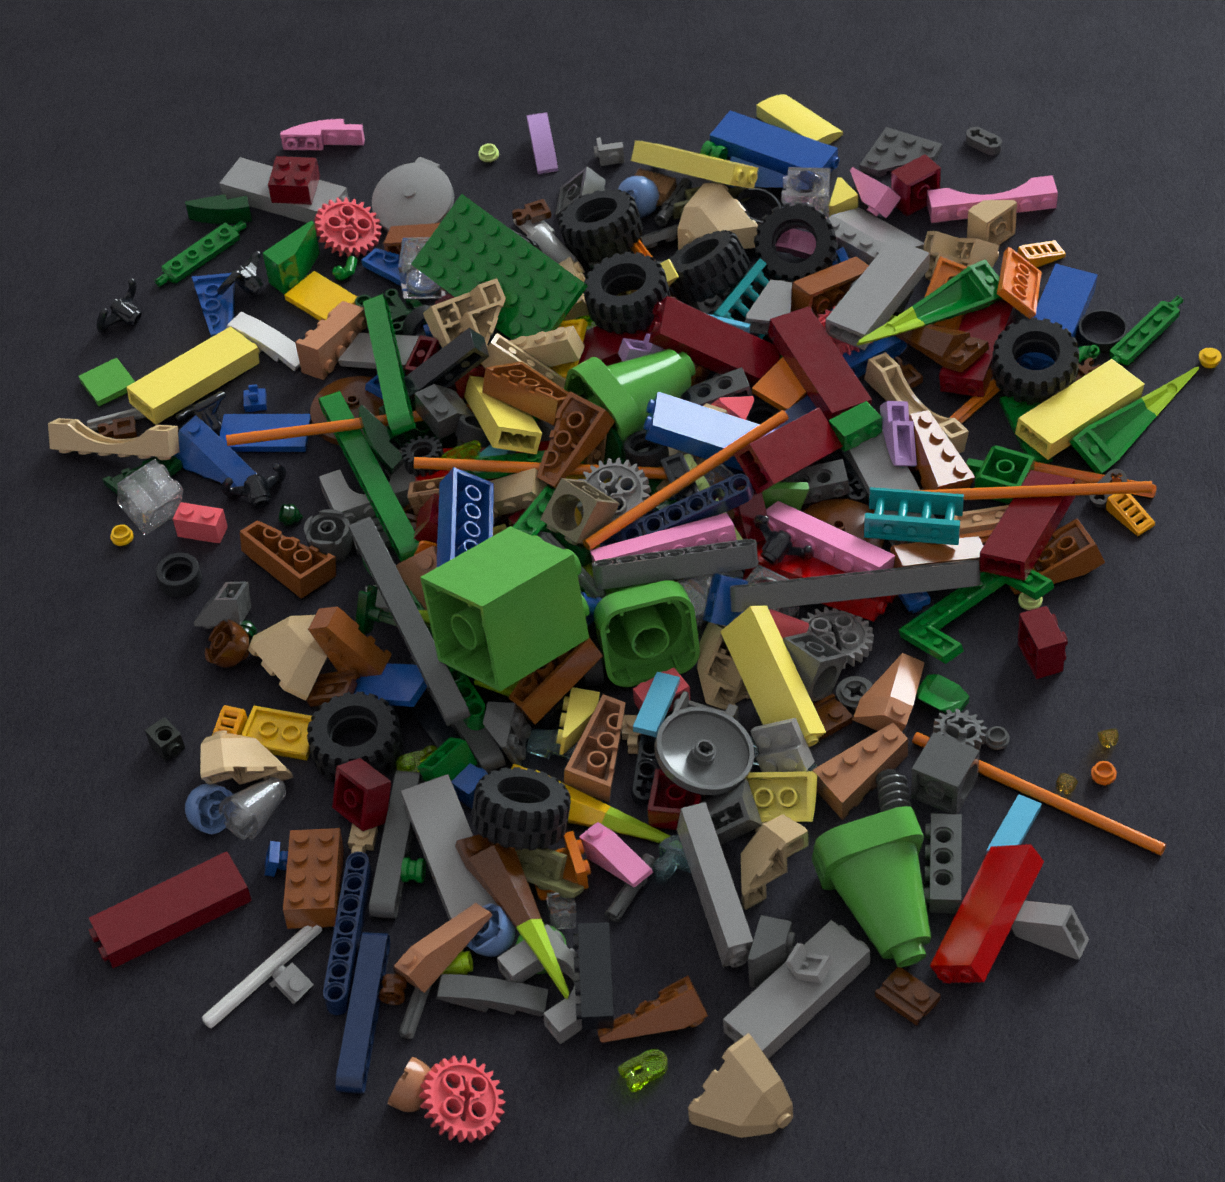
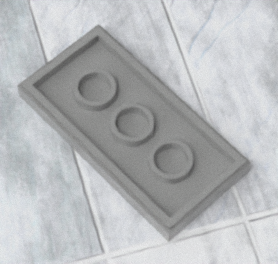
M359 333L338 359L340 366L377 369L369 333ZM396 335L403 369L419 336Z

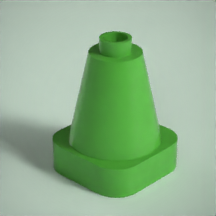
M671 349L606 366L600 359L591 357L568 370L564 389L594 403L609 413L615 421L612 426L622 441L624 451L625 440L633 433L645 430L643 426L646 417L649 416V413L646 412L649 400H654L657 392L680 398L691 386V377L695 375V366L685 352L677 354Z
M666 580L604 589L607 594L600 600L594 610V622L597 640L603 655L602 663L611 682L618 686L631 687L654 678L657 672L667 671L673 667L679 674L685 673L697 663L700 656L695 610L685 588L681 584Z
M909 806L893 808L837 826L823 833L816 839L812 855V862L824 890H837L882 958H894L897 967H907L923 960L927 956L923 946L931 941L918 859L924 835L913 808Z

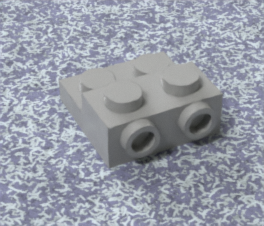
M796 718L756 726L750 731L760 752L756 759L762 772H805L815 762Z

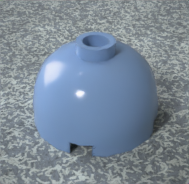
M632 176L621 182L618 189L629 193L635 199L641 218L649 216L656 209L659 191L652 180L644 176Z
M203 784L196 787L188 795L185 803V813L189 823L197 830L208 834L219 833L229 824L225 822L235 812L233 794L225 787L216 784Z
M487 904L482 907L491 912L493 916L466 946L479 955L496 957L504 953L512 945L516 928L501 907Z

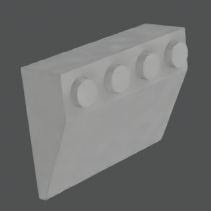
M861 208L833 214L829 217L835 231L838 249L844 247L850 258L858 257L868 265L872 263L891 238L919 249H923L924 246L923 242Z

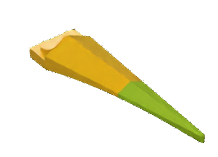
M513 764L511 768L513 769L514 767H520L521 769L527 770V768H524L516 764ZM563 783L571 797L568 823L592 827L598 822L613 832L683 849L680 840Z

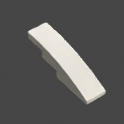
M240 312L227 324V327L231 326L251 343L254 342L259 349V353L264 351L276 362L281 360L293 371L300 367L295 342L276 329L243 312Z

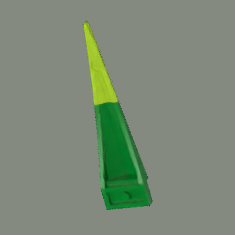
M986 259L972 264L918 303L861 338L857 345L860 346L990 307L991 304L1003 299L997 294L999 276Z
M1199 367L1193 368L1153 392L1087 426L1069 441L1070 444L1095 473H1104L1121 458L1156 416L1199 370Z

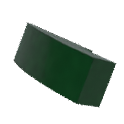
M226 194L185 201L190 220L211 224H224L225 222L227 224H237L241 220L245 223L252 222L247 196L227 199Z
M361 405L358 415L366 441L381 465L393 475L404 464L401 452L392 445L395 436L369 410Z

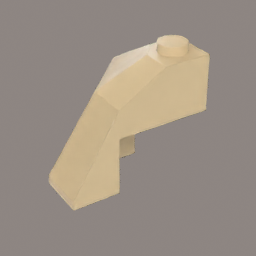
M703 183L684 207L678 226V250L682 249L687 243L693 242L696 238H701L705 234H711L714 231L721 232L722 230L735 233L744 249L755 248L754 236L757 235L756 229L758 224L748 217L745 213L746 210L739 201L733 199L724 183Z
M927 231L923 250L930 253L929 269L925 273V277L931 280L940 256L966 267L986 259L989 265L993 267L999 257V245L977 238H957L937 231Z
M496 278L477 285L469 293L429 307L423 315L432 335L438 339L442 348L468 328L482 335L488 347L487 344L491 334H493L499 312L506 298Z
M315 615L289 616L254 635L248 648L252 655L259 656L263 660L261 665L271 676L276 675L281 680L279 685L284 691L305 701L327 658V655L308 630Z
M708 622L700 641V656L697 670L705 702L726 710L729 704L735 705V703L744 698L749 699L750 695L720 632L726 626Z
M221 730L213 733V736L206 737L201 743L200 774L201 778L208 785L231 778L239 785L264 778L269 784L293 778L292 772L256 738L231 734Z
M783 814L769 822L762 823V826L756 828V833L741 853L742 907L745 910L767 898L766 884L787 873V857L808 846V830Z
M748 1033L726 1050L722 1056L725 1062L720 1070L712 1071L702 1086L705 1092L697 1099H693L689 1105V1121L693 1125L744 1138L773 1133L778 1128H784L791 1122L793 1118V1104L786 1088L760 1047Z

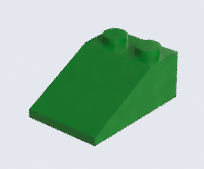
M313 221L308 222L262 253L269 284L284 295L307 276L320 254Z

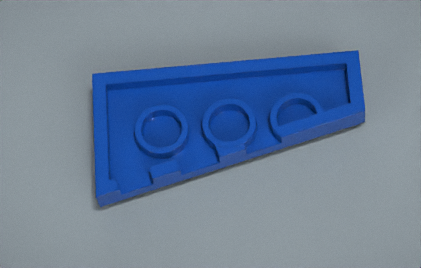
M375 248L362 259L363 267L416 293L424 299L430 297L441 287L411 265L414 258L403 259L400 258L399 254Z
M231 273L192 277L211 337L227 329V324L234 319L235 282L223 295L217 293L219 286Z

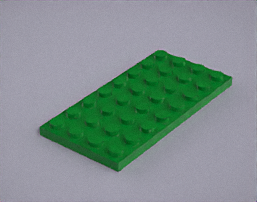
M463 194L459 196L411 263L412 266L454 297L469 293L477 285L497 278L506 299L499 312L495 328L511 340L521 336L527 337L539 332L556 330L588 287L579 278Z

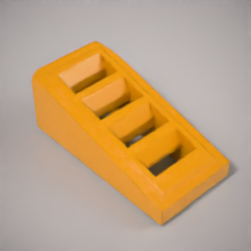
M1056 241L1027 244L1018 247V254L1036 268L1066 257V253Z
M1112 494L1107 498L1106 510L1135 535L1140 536L1155 526V521L1131 494ZM1140 520L1143 521V522L1140 523L1139 525H1136V524H1135V523H1137V522L1140 521Z
M224 705L213 733L225 730L227 733L241 735L248 720L246 711Z

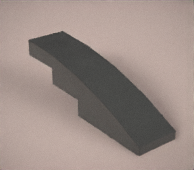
M442 974L436 999L485 1013L488 1008L512 1015L518 1010L542 1017L545 1012L548 990L496 978Z

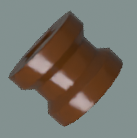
M397 974L384 975L381 981L383 989L379 992V999L389 1005L402 1004L405 1000L403 991L407 988L408 983L405 977Z

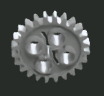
M608 458L606 465L600 460L598 468L593 465L590 466L591 473L583 472L586 479H578L586 481L619 502V506H623L620 510H616L611 522L650 497L648 493L651 492V489L648 485V478L645 477L643 470L638 469L637 464L631 466L629 460L622 464L620 458H617L615 463H612L611 459ZM606 479H612L608 483H603ZM627 486H633L630 490H624ZM580 501V502L577 504V508H578L579 512L582 511V512H581V515H582V518H583L584 509H583V505H582V503H581V501Z
M824 607V612L815 609V615L807 613V619H801L809 623L807 632L811 631L835 648L836 643H838V650L848 655L843 669H845L846 663L854 666L855 660L862 662L863 656L868 657L869 651H872L874 640L873 628L869 627V621H863L862 617H855L853 614L842 610L838 611L836 608H833V611H829L827 607Z

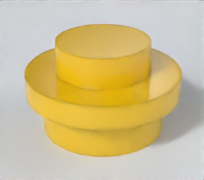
M1205 348L1199 353V360L1202 366L1206 368H1214L1221 362L1222 355L1215 348Z
M121 524L112 529L110 537L113 544L124 546L133 540L134 534L127 525Z

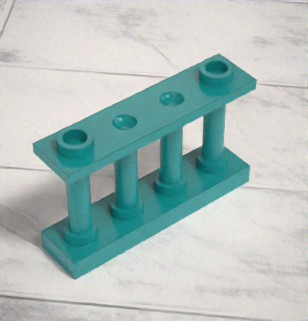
M761 258L749 269L713 314L714 316L734 320L730 316L731 313L728 312L732 308L739 311L746 318V314L750 309L741 302L742 300L739 297L747 295L755 302L760 295L752 289V281L758 282L764 288L769 282L761 271L766 265ZM758 334L756 337L762 339L766 334Z
M870 487L869 509H875L874 514H865L864 538L959 545L960 520H954V517L963 516L964 494ZM884 510L898 511V515H885ZM908 512L922 513L921 517L907 516ZM931 514L945 515V519L931 518Z

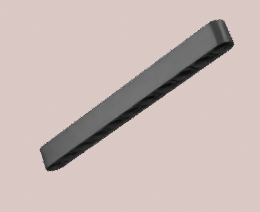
M369 516L348 525L351 536L446 725L449 726L470 717L468 707L446 664L438 661L434 640L371 517Z
M963 560L730 586L731 611L744 612L750 606H767L768 609L978 586L981 585L979 560Z

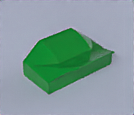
M939 674L927 675L916 693V698L945 713L948 709L955 713L956 708L961 712L969 703V695L960 685Z

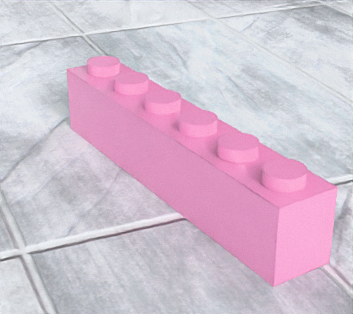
M777 501L766 509L772 532L785 531L792 537L790 540L793 543L792 546L804 548L806 545H809L814 551L813 557L847 573L889 569L894 566V554L789 505Z
M727 513L592 549L590 553L592 562L601 559L735 541L737 539L733 522Z

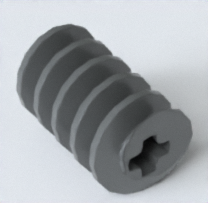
M894 769L881 771L876 776L880 813L897 807H911L909 802L910 795L908 794L909 787L907 786L908 780Z

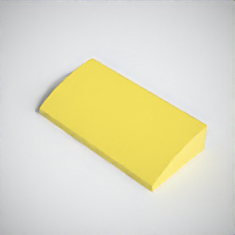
M776 95L756 105L757 118L763 122L827 145L843 135L841 130L787 95Z
M813 771L749 773L746 780H748L762 823L769 822L782 814L795 822H813L817 794V774Z

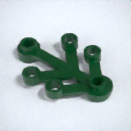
M388 289L385 292L387 302L394 305L389 306L392 321L407 317L412 310L405 307L398 296V291L396 289ZM410 292L405 295V301L408 306L414 309L424 306L419 302L416 293ZM366 294L360 295L355 299V304L364 308L363 301L371 299V297ZM404 321L393 323L395 335L403 334L402 326Z

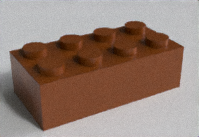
M340 828L290 831L283 904L287 929L303 928L305 926L314 927L316 925L320 927H335L341 893L344 854Z

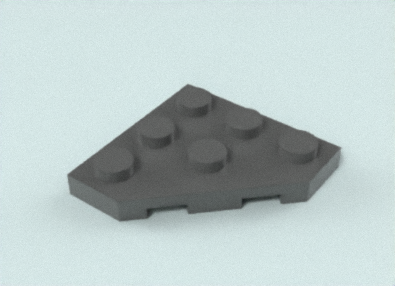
M886 127L860 163V171L877 177L884 176L887 171L895 170L924 154L935 162L942 151V144Z

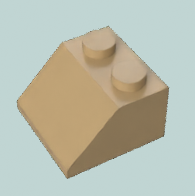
M983 200L977 205L972 206L968 210L967 238H977L1000 245L1013 236L1016 230L1017 202L1015 200Z

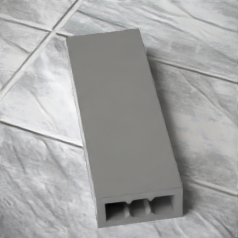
M241 157L219 183L222 195L226 194L227 199L247 196L249 206L306 223L314 222L318 209L322 208L323 203L328 205L330 199L334 203L337 198L344 202L345 197H347L348 201H350L346 187L319 180L312 205L271 203L268 182L273 166Z
M891 238L826 318L827 334L830 337L865 350L870 343L858 346L857 342L886 324L928 271L930 253Z
M883 429L882 433L844 452L846 459L867 490L868 502L870 499V487L920 490L908 466L893 465L886 446ZM884 510V514L898 515V511ZM908 512L907 516L921 517L922 513ZM889 540L891 546L915 543L911 541Z
M447 774L402 790L403 804L449 921L475 903L480 906L487 904L498 906L489 893L465 867L455 847L457 840L471 837L473 834L449 775Z
M706 802L681 808L677 832L723 967L730 965L731 967H739L748 961L753 939Z
M831 920L804 944L808 953L830 956L833 961V965L822 983L796 979L785 962L723 1019L724 1033L735 1042L749 1033L767 1059L778 1051L870 965L869 947L863 941L856 940L851 936L844 926H838Z

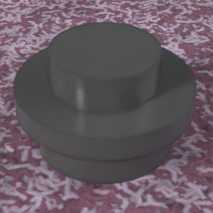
M994 726L986 732L985 743L989 748L1001 750L1008 746L1010 737L1003 727Z

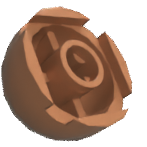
M412 1056L387 1104L404 1112L419 1110L421 1108L420 1105L426 1101V1099L420 1098L419 1094L424 1090L420 1086L427 1080L425 1075L431 1071L429 1066Z

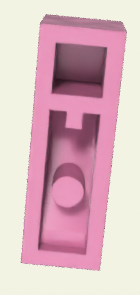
M852 167L850 172L862 202L868 206L867 211L875 217L881 215L887 218L901 197L888 186Z
M597 822L579 836L589 860L635 888L653 873L652 869L624 841L602 824Z

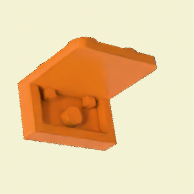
M573 831L567 832L564 835L565 848L555 850L567 855L562 879L582 885L584 889L589 888L587 875L591 874L588 860H583L581 856L584 854L581 839L576 840ZM534 884L540 900L560 896L558 892L542 890Z

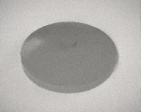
M409 163L391 170L379 181L372 196L373 213L376 212L375 218L380 219L379 225L387 232H389L391 226L441 223L454 203V191L447 175L441 169L427 163Z

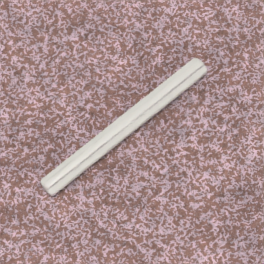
M317 925L314 927L305 926L202 1016L205 1025L213 1028L271 977L281 965L288 962L322 931V927Z

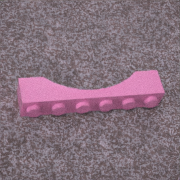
M1053 175L1031 178L1015 189L997 194L977 195L955 191L950 188L927 190V208L931 223L968 219V210L983 200H1015L1017 202V213L1057 208L1058 192Z

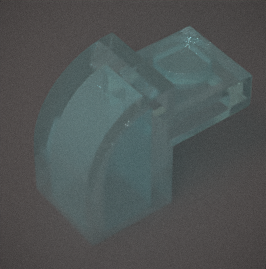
M673 835L664 839L658 845L659 858L656 860L653 868L656 883L663 886L667 884L677 868L691 873L679 835Z

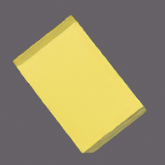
M839 177L830 200L829 217L833 214L858 208V194Z

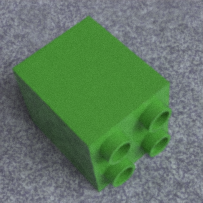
M510 526L421 576L420 579L438 661L498 691H502L589 639L586 617L589 615V606L581 595L578 575L581 574L582 568L575 553L569 549H561L545 542L537 535L531 536Z

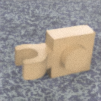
M624 715L622 740H627L628 754H637L641 733L633 732V725L637 715Z
M352 823L348 840L349 849H352L351 853L358 851L366 853V850L374 851L378 828L374 827L362 831Z

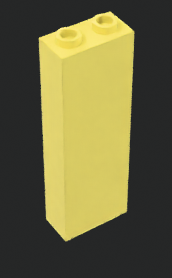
M635 140L631 161L733 186L754 189L757 181V167L661 144Z
M230 326L127 386L129 403L157 425L259 364V349L254 342L251 343Z
M1110 359L1066 389H1063L1019 417L1015 434L1048 460L1070 446L1069 441L1087 426L1140 399L1145 384L1123 366Z
M469 375L464 397L492 447L537 454L542 432L532 415L483 393L484 378Z
M750 606L720 631L762 724L765 725L796 718L808 747L817 744L819 738L826 733L768 607Z

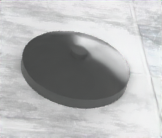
M688 707L672 713L661 724L655 739V756L664 774L681 788L697 794L719 795L732 791L748 777L754 762L753 743L745 728L730 715L713 708Z

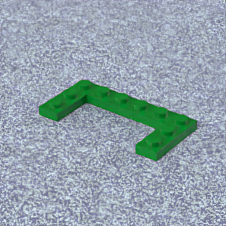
M1031 570L1026 580L981 572V585L958 588L900 628V637L946 664L964 650L961 643L939 631L943 626L959 617L1005 583L1038 600L1054 589L1053 581L1034 570Z

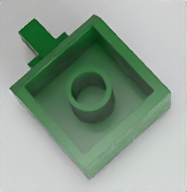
M995 445L991 447L985 461L968 458L966 464L975 476V488L1021 486L1029 472L1034 470L1035 457ZM1013 498L992 499V500H996V501H999V502H1002V503L1010 504Z

